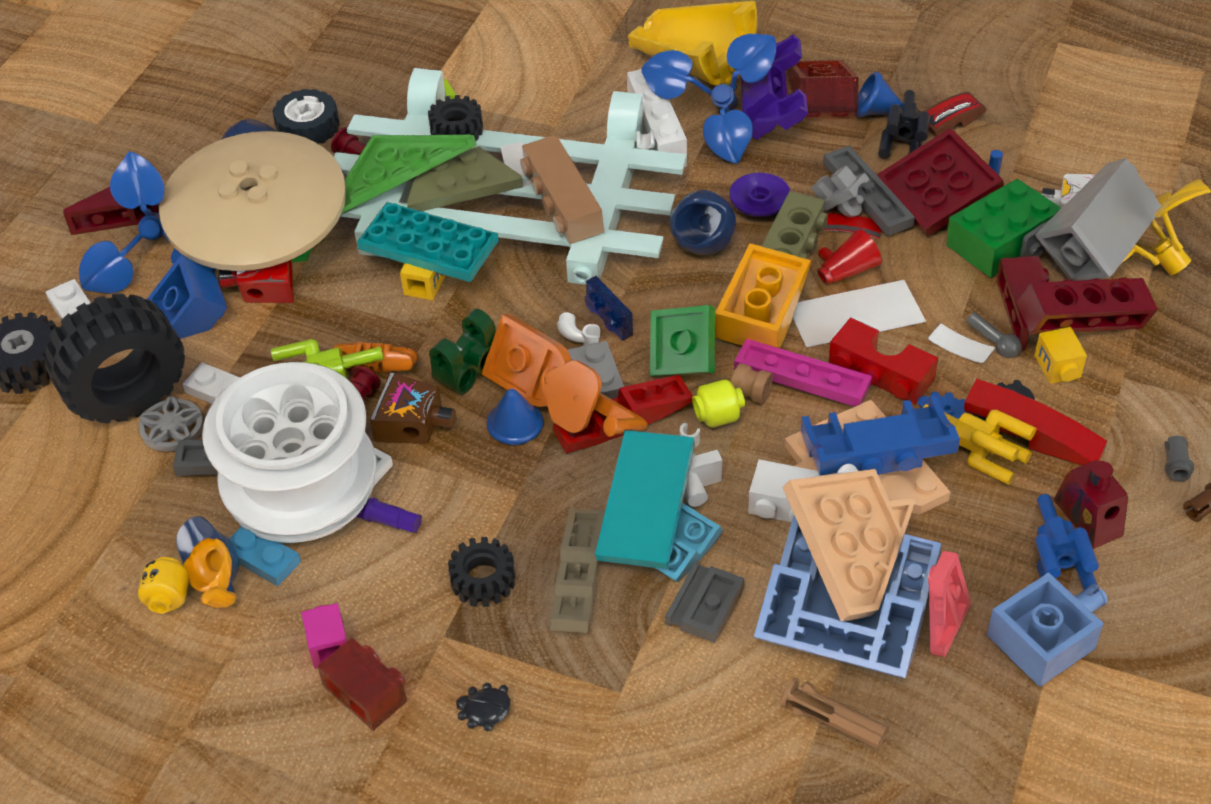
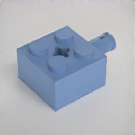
M1048 572L992 609L987 636L1041 687L1096 649L1104 623L1092 612L1107 604V595L1103 589L1094 594L1093 592L1099 589V586L1097 584H1090L1085 590L1074 596Z

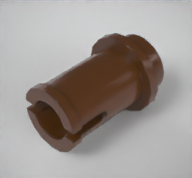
M1211 482L1206 484L1204 491L1183 504L1184 510L1193 507L1186 512V515L1192 521L1199 522L1203 517L1211 513Z

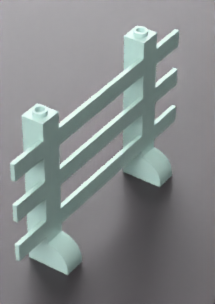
M414 68L408 86V113L405 120L354 114L347 128L348 134L370 137L373 135H431L428 110H430L432 104L436 105L438 99L445 101L443 72ZM613 91L608 113L605 144L559 139L572 161L598 164L592 184H587L602 209L604 233L569 244L563 233L558 234L554 222L446 208H434L424 212L496 232L500 238L569 246L570 250L566 259L568 282L599 286L609 252L659 258L663 236L616 230L622 210L670 215L673 209L675 194L629 189L634 170L639 169L682 175L687 154L638 149L636 131L644 134L643 94ZM483 130L482 135H479V139L476 141L475 147H481L485 151L502 153L501 146L524 142L525 145L546 137ZM336 152L334 158L338 162L342 173L348 175L360 155ZM521 175L523 183L528 181V176ZM415 177L341 214L340 217L360 219L355 229L356 243L386 202L407 207V200ZM532 185L497 193L542 199L541 194H535ZM358 249V253L361 255L382 257Z

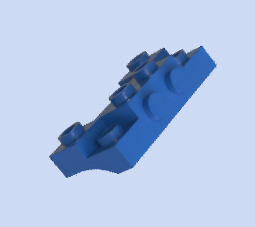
M937 395L930 396L928 407L913 409L910 400L903 401L901 415L844 424L843 431L836 412L829 413L828 423L812 426L809 416H804L801 419V434L809 457L814 458L819 475L837 473L839 468L845 464L854 465L858 471L875 469L878 475L896 471H909L922 467L923 458L957 453L960 441L956 428L947 419Z

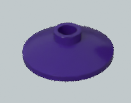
M750 173L738 178L730 188V201L736 209L745 214L770 216L779 213L790 188L783 179L773 174Z

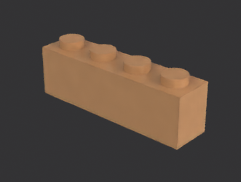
M555 134L522 145L524 158L520 159L522 171L526 177H531V184L535 194H541L544 209L548 215H553L554 225L558 234L563 233L569 244L604 233L602 209L557 135Z

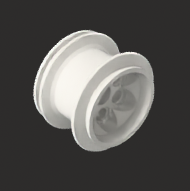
M286 362L256 369L243 375L226 387L208 410L203 424V445L209 461L218 471L217 481L221 499L239 525L245 530L255 533L260 538L282 543H297L327 536L341 529L360 513L370 498L374 487L376 457L372 442L365 433L366 410L363 399L356 387L347 378L330 368L305 362Z

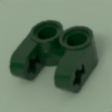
M474 309L462 320L463 334L456 344L445 338L441 339L429 350L432 379L460 395L466 394L473 387L478 373H482L496 333L493 320L480 309Z

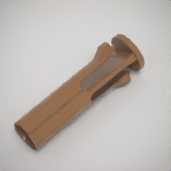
M795 677L791 679L781 700L782 707L787 708L791 701H795L805 707L794 706L793 714L797 716L808 715L877 750L881 747L887 736L889 726L819 693L813 684L808 681L801 686L809 694L807 695L798 689L799 679Z

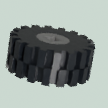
M29 312L27 317H23L22 313H16L14 319L9 320L8 316L1 318L0 388L2 392L9 393L13 389L15 394H22L25 388H28L29 392L36 391V385L41 384L43 387L49 385L48 379L50 377L44 362L46 358L45 349L48 341H51L50 336L56 327L55 323L52 320L48 321L47 316L42 314L37 318L36 313Z

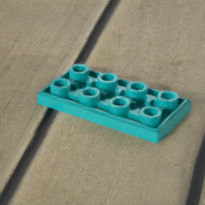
M386 202L358 239L357 245L359 250L471 282L499 239L498 233L481 227L467 225L424 211L400 206L396 203Z
M624 431L595 551L597 561L668 569L695 447L694 437Z

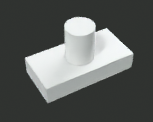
M718 450L692 456L684 493L689 506L696 507L704 504L708 499L704 486L722 481V458Z

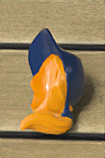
M194 516L181 526L176 537V546L183 566L189 572L191 586L203 592L201 597L203 604L214 608H227L236 601L232 582L236 578L239 569L237 551L231 540L219 533L207 519L201 516Z

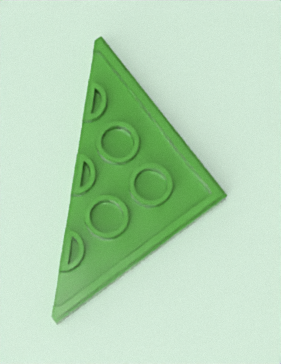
M373 135L344 179L346 200L342 214L475 147L477 143L474 135Z

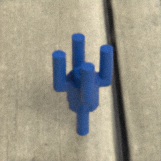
M1049 494L1040 495L1037 498L1044 524L1037 528V537L1035 539L1041 558L1037 562L1040 578L1049 572L1056 579L1061 575L1060 569L1072 566L1076 568L1083 590L1090 584H1097L1093 572L1099 568V564L1087 531L1081 527L1074 529L1071 522L1058 517L1051 496Z

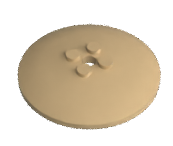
M260 131L244 133L219 140L202 148L186 159L174 171L165 185L164 196L159 204L160 221L164 233L173 247L182 255L198 264L231 271L261 269L294 259L323 240L336 225L342 214L346 200V185L342 170L336 159L330 152L314 141L284 132ZM255 186L250 188L248 191H244V189L247 187Z

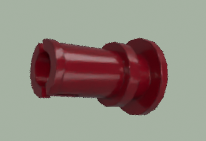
M348 127L338 130L332 139L331 151L334 154L338 152L360 155L366 145L360 142L356 135L348 134Z
M354 366L351 369L352 377L349 381L356 387L364 401L365 397H370L373 389L380 387L381 379L366 367Z

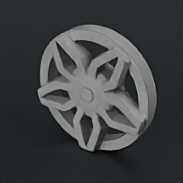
M167 397L166 400L153 405L141 414L139 432L142 440L148 447L157 451H176L178 441L196 440L200 436L204 420L199 407L185 399ZM169 408H174L173 412H168ZM197 420L196 426L190 433L187 426ZM147 426L152 429L149 436L146 434ZM167 439H175V440H177V441H174V442H167V443H164V442H163V441H165V440H167Z

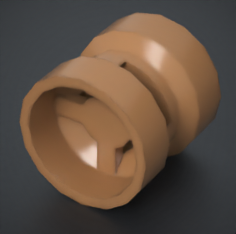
M739 363L731 383L734 388L740 387L743 395L750 397L752 402L764 404L772 387L773 373L765 370L757 372L751 366Z

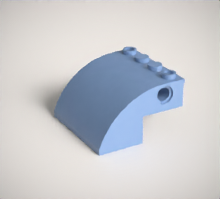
M793 515L780 565L774 564L754 638L906 679L929 601V571L933 565L937 564L940 558L941 543L904 534L879 610L870 617L841 622L795 515Z

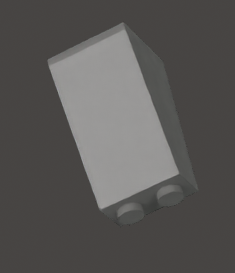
M1127 158L1107 163L1035 236L1068 279L1080 281L1108 278L1116 271L1154 220V213L1161 207V204L1156 199L1155 193L1147 187L1138 175L1135 166Z

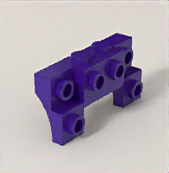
M794 34L776 43L774 63L763 79L755 83H747L741 77L742 111L752 122V138L755 140L771 132L778 124L787 130L795 123L801 122L808 115L805 93L798 89L787 96L785 71L794 67L802 59L801 40Z

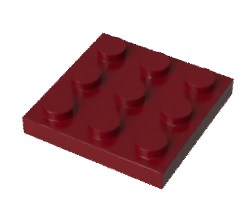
M952 128L947 129L876 174L915 217L914 223L927 237L947 225L949 217L1004 186L1003 179Z

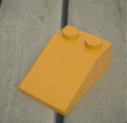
M749 243L715 312V338L743 346L747 338L781 348L789 330L811 260Z

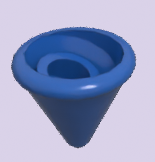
M873 72L862 85L855 103V115L857 117L888 115L891 105L903 104L880 72Z
M509 389L497 406L489 413L487 429L495 440L508 445H519L536 438L543 428L544 420L536 406L529 403L517 390Z

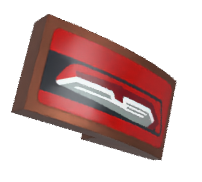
M969 91L951 96L925 110L930 115L928 130L936 137L957 124L964 128L985 113L987 109Z

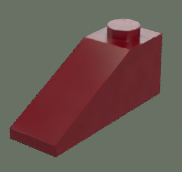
M110 187L63 209L71 235L139 225L140 220L145 215L140 205L136 208L128 209L118 204L111 194ZM160 203L146 205V207L151 209L152 212L159 213Z
M1039 256L1003 258L1000 260L996 282L1013 334L1020 339L1022 351L1026 350L1030 333L1016 302L1030 283L1036 281L1049 282V272L1047 268H1043Z

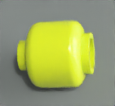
M719 380L701 385L697 390V395L692 397L693 408L698 421L704 422L711 428L737 421L740 417V408L745 407V399L741 388H734L729 380Z

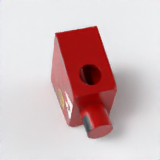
M292 259L278 265L255 270L231 271L219 269L222 288L238 286L242 299L246 303L294 302Z

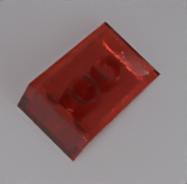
M843 60L799 61L794 67L787 69L792 93L800 89L806 94L808 115L806 117H818L820 112H831L833 116H848L849 112H857L859 76Z

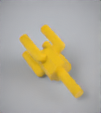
M991 410L985 421L969 413L962 414L959 419L945 413L949 422L956 428L960 438L959 445L971 450L967 459V463L971 468L1010 485L1015 473L985 459V457L989 453H995L1012 462L1016 459L1027 464L1030 460L1032 452L1002 438V435L999 434V428L1002 427L1031 440L1035 435L1036 427L999 410Z

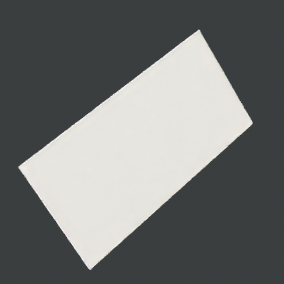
M905 280L801 301L797 303L793 315L794 322L806 348L830 343L850 317L878 329L879 332L926 322Z

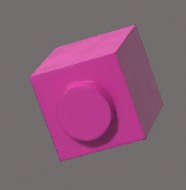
M338 603L320 605L311 610L301 612L314 669L351 660Z

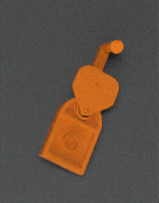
M502 314L481 373L482 375L506 390H517L533 406H547L552 421L572 433L581 432L587 427L594 409L607 417L603 427L604 433L609 437L615 434H624L625 430L643 432L647 429L648 423L644 418L600 393L601 379L593 368L581 361H572L567 349L556 340L511 314Z

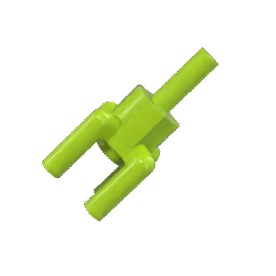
M314 339L271 348L273 361L306 354L307 361H304L305 363L330 368L345 378L348 377L347 368L384 359L381 346L343 355L341 347L320 352L318 342Z

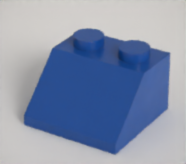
M182 255L179 256L147 298V300L157 304L158 308L163 311L180 339L209 331L218 319L223 317L227 309L213 268L198 264Z

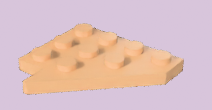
M872 400L837 414L842 431L846 423L886 417ZM826 419V420H824V421H822V422H819V423H817V424H815V425L826 424V423H828V419ZM801 431L786 437L784 447L797 462L794 466L818 471L814 458L808 455ZM924 460L920 468L878 475L890 501L914 498L915 504L912 510L914 514L920 515L948 502L951 492Z
M875 469L789 480L782 488L840 621L844 622L872 616L880 608L915 504L914 498L890 501Z

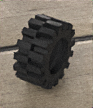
M455 95V99H450V96H446L445 101L438 99L436 105L432 104L430 110H428L431 135H474L477 141L479 135L483 133L480 104L477 105V101L474 99L470 101L468 96H464L463 99H460V95Z
M481 537V543H476L475 538L469 539V546L462 542L458 545L459 552L453 550L451 553L452 560L449 559L448 571L453 593L455 596L459 595L460 601L463 603L469 599L470 606L477 607L478 601H482L483 607H488V600L493 599L495 604L500 603V594L507 598L510 595V588L513 589L515 586L516 576L512 552H509L506 544L500 546L499 540L493 538L491 543H488V537ZM482 565L491 566L496 569L492 575L485 578H474L468 574L473 568Z

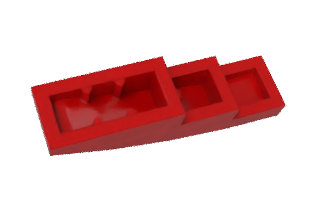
M675 375L620 387L617 398H612V400L644 418L649 425L692 403L693 395L681 376ZM595 409L592 412L587 427L581 432L572 433L555 423L553 424V432L566 454L624 436V434H615L612 437L607 436L604 433L603 427L607 417Z
M977 378L964 402V411L987 418L991 410H999L1036 427L1035 435L1029 440L1028 449L1079 465H1085L1095 460L1100 461L1107 446V440L1051 407L1010 389ZM1002 427L999 428V431L1021 437Z

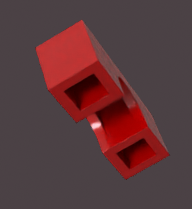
M850 317L830 341L828 363L872 376L871 385L894 394L900 399L910 400L911 403L916 405L918 398L924 395L935 380L939 357L910 344L897 355L881 354L877 351L879 330Z

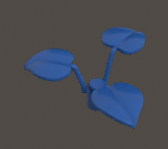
M746 34L737 37L730 44L727 51V62L731 68L735 69L732 74L731 84H720L713 90L695 78L688 76L692 70L693 63L686 54L680 51L669 50L654 55L643 65L641 73L650 90L663 99H674L682 95L686 90L687 81L700 88L708 96H711L713 103L720 111V115H712L705 120L703 126L705 142L720 158L738 164L752 138L753 125L750 118L744 112L734 110L738 104V98L734 92L737 89V77L740 74L747 83H755L763 79L770 71L775 60L776 39L772 35Z
M128 152L114 171L110 181V191L114 200L125 208L133 209L140 205L145 215L139 222V233L120 252L111 241L95 243L85 252L79 267V279L82 288L87 291L116 293L125 289L130 284L134 271L132 263L124 256L142 238L155 240L164 235L168 240L164 233L159 213L152 212L151 209L146 207V205H156L162 201L165 191L163 179L157 169L147 159L135 152ZM175 248L171 253V261L173 264L176 262L179 256L182 255Z

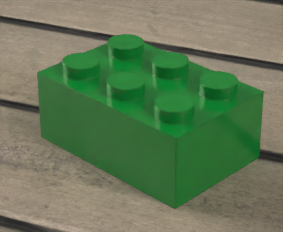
M1017 178L949 217L946 246L992 278L998 274L1000 260L1003 258L1020 257L1024 236L1041 224L1047 223L1061 207Z

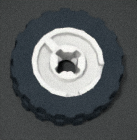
M318 89L293 91L288 95H284L281 100L276 102V106L273 107V118L277 132L295 134L312 140L317 144H323L338 131L339 118L336 103L327 92H321Z

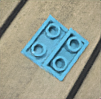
M682 503L668 569H655L678 583L689 573L695 560L700 561L721 535L723 529L715 522Z

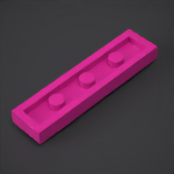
M747 338L734 361V370L739 363L751 366L754 371L765 370L773 373V382L854 407L863 403L872 381V376Z

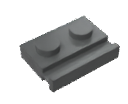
M695 560L665 615V624L669 626L675 624L680 626L682 631L715 643L744 588L745 578L710 566V568L701 566V562Z

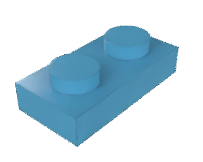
M242 526L229 538L237 551L239 564L277 587L301 563L299 553L280 542L260 538L250 530H245Z

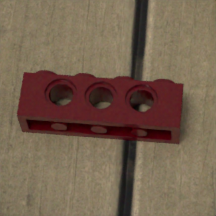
M1121 277L1104 280L1094 278L1080 281L1070 279L1057 282L1036 281L1027 286L1016 302L1030 335L1071 327L1074 332L1142 329L1158 311L1143 278Z

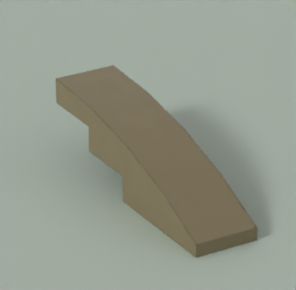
M570 508L560 548V565L555 583V600L550 617V630L588 633L599 561L595 557V551L605 510Z

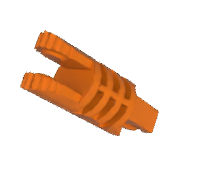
M354 342L336 344L333 349L341 347L343 355L381 346L384 356L383 360L358 365L366 367L373 372L409 371L419 358V353L413 348L396 347L392 344Z

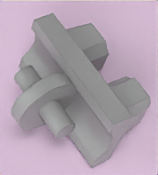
M845 165L839 168L830 178L828 175L821 177L811 189L818 198L825 200L824 211L837 206V210L847 217H855L861 213L863 197L857 194L858 187L867 183L870 179L865 172L855 176L850 168Z

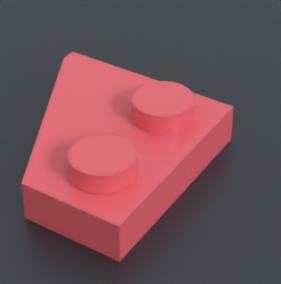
M943 551L937 564L933 565L929 571L928 584L931 655L946 657L972 603L958 554Z

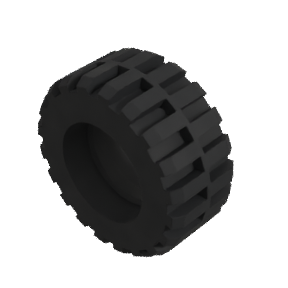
M120 293L112 294L111 298H106L105 296L94 298V302L87 305L84 302L76 307L77 311L72 315L68 313L61 319L62 325L55 327L51 333V341H48L46 345V358L44 361L49 377L67 408L72 413L89 421L96 419L100 423H110L111 420L122 422L127 421L128 417L133 415L136 417L141 416L146 409L161 402V398L164 396L168 397L174 389L173 384L178 383L182 375L181 369L184 368L185 364L182 341L157 304L141 296L130 294L129 297H126L125 294ZM133 349L129 355L118 363L98 368L112 355L124 350Z

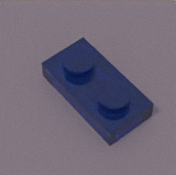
M597 276L586 280V295L584 299L588 309L592 313L596 312L603 320L606 328L610 332L614 331L622 341L633 336V313Z

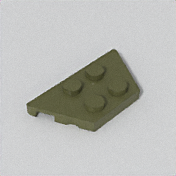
M475 147L416 176L407 200V207L418 211H426L522 188L523 179L519 173L481 147Z

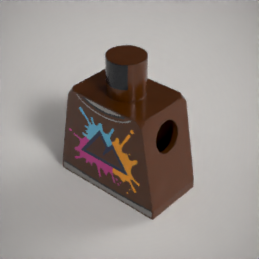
M390 372L369 419L374 442L425 444L429 442L435 426L453 428L456 410L442 407L440 392L436 386Z

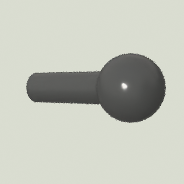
M975 311L966 320L967 323L996 345V351L1000 356L1015 358L1021 354L1022 344L1016 335H1004Z

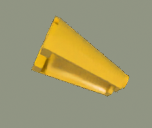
M743 1L657 9L645 21L644 29L643 26H638L628 35L629 46L631 49H637L652 57L664 51H680L686 54L693 63L690 75L712 85H730L735 69L731 68L727 62V51L730 44L737 37L746 34H756V2Z

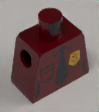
M1097 460L1069 471L1054 498L1055 503L1075 528L1081 527L1087 531L1093 549L1123 537L1128 506L1127 492L1114 478L1112 465L1106 461Z

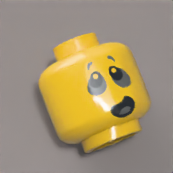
M160 557L146 564L142 570L137 590L139 600L150 611L158 614H164L180 608L186 600L189 572L181 562L171 557Z

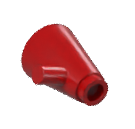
M857 229L835 252H832L827 247H822L819 250L818 256L825 262L817 269V273L821 281L825 285H829L830 283H836L881 265L882 257L873 239L864 230Z

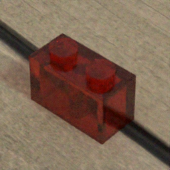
M350 638L317 666L323 687L373 731L407 702L404 688L406 681L402 674L392 666L388 669L380 662L379 656L370 646L365 645L363 647L353 638Z

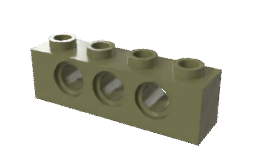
M789 191L762 247L808 259L809 251L814 252L816 248L818 232H823L827 224L828 213H824L825 200Z

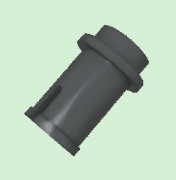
M1179 435L1169 437L1168 441H1165L1168 460L1165 465V472L1172 480L1185 481L1191 477L1194 471V463L1189 459L1188 441L1185 437Z

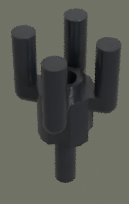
M907 90L904 93L903 104H893L889 108L887 126L881 133L878 152L879 157L882 159L890 157L892 141L895 139L907 142L909 144L908 154L921 147L922 142L928 137L930 115L928 112H921L917 108L914 91Z

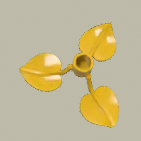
M1197 179L1183 186L1173 195L1170 192H1165L1158 196L1156 199L1161 204V207L1154 215L1156 218L1162 216L1170 238L1164 235L1154 219L1150 225L1161 240L1153 247L1156 253L1152 255L1135 244L1122 262L1136 252L1149 259L1154 266L1160 263L1170 276L1184 269L1191 262V259L1178 241L1168 216V211L1194 197L1211 193L1209 187L1200 179Z

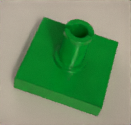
M703 305L651 311L650 376L659 378L675 375L686 376L715 373V307Z

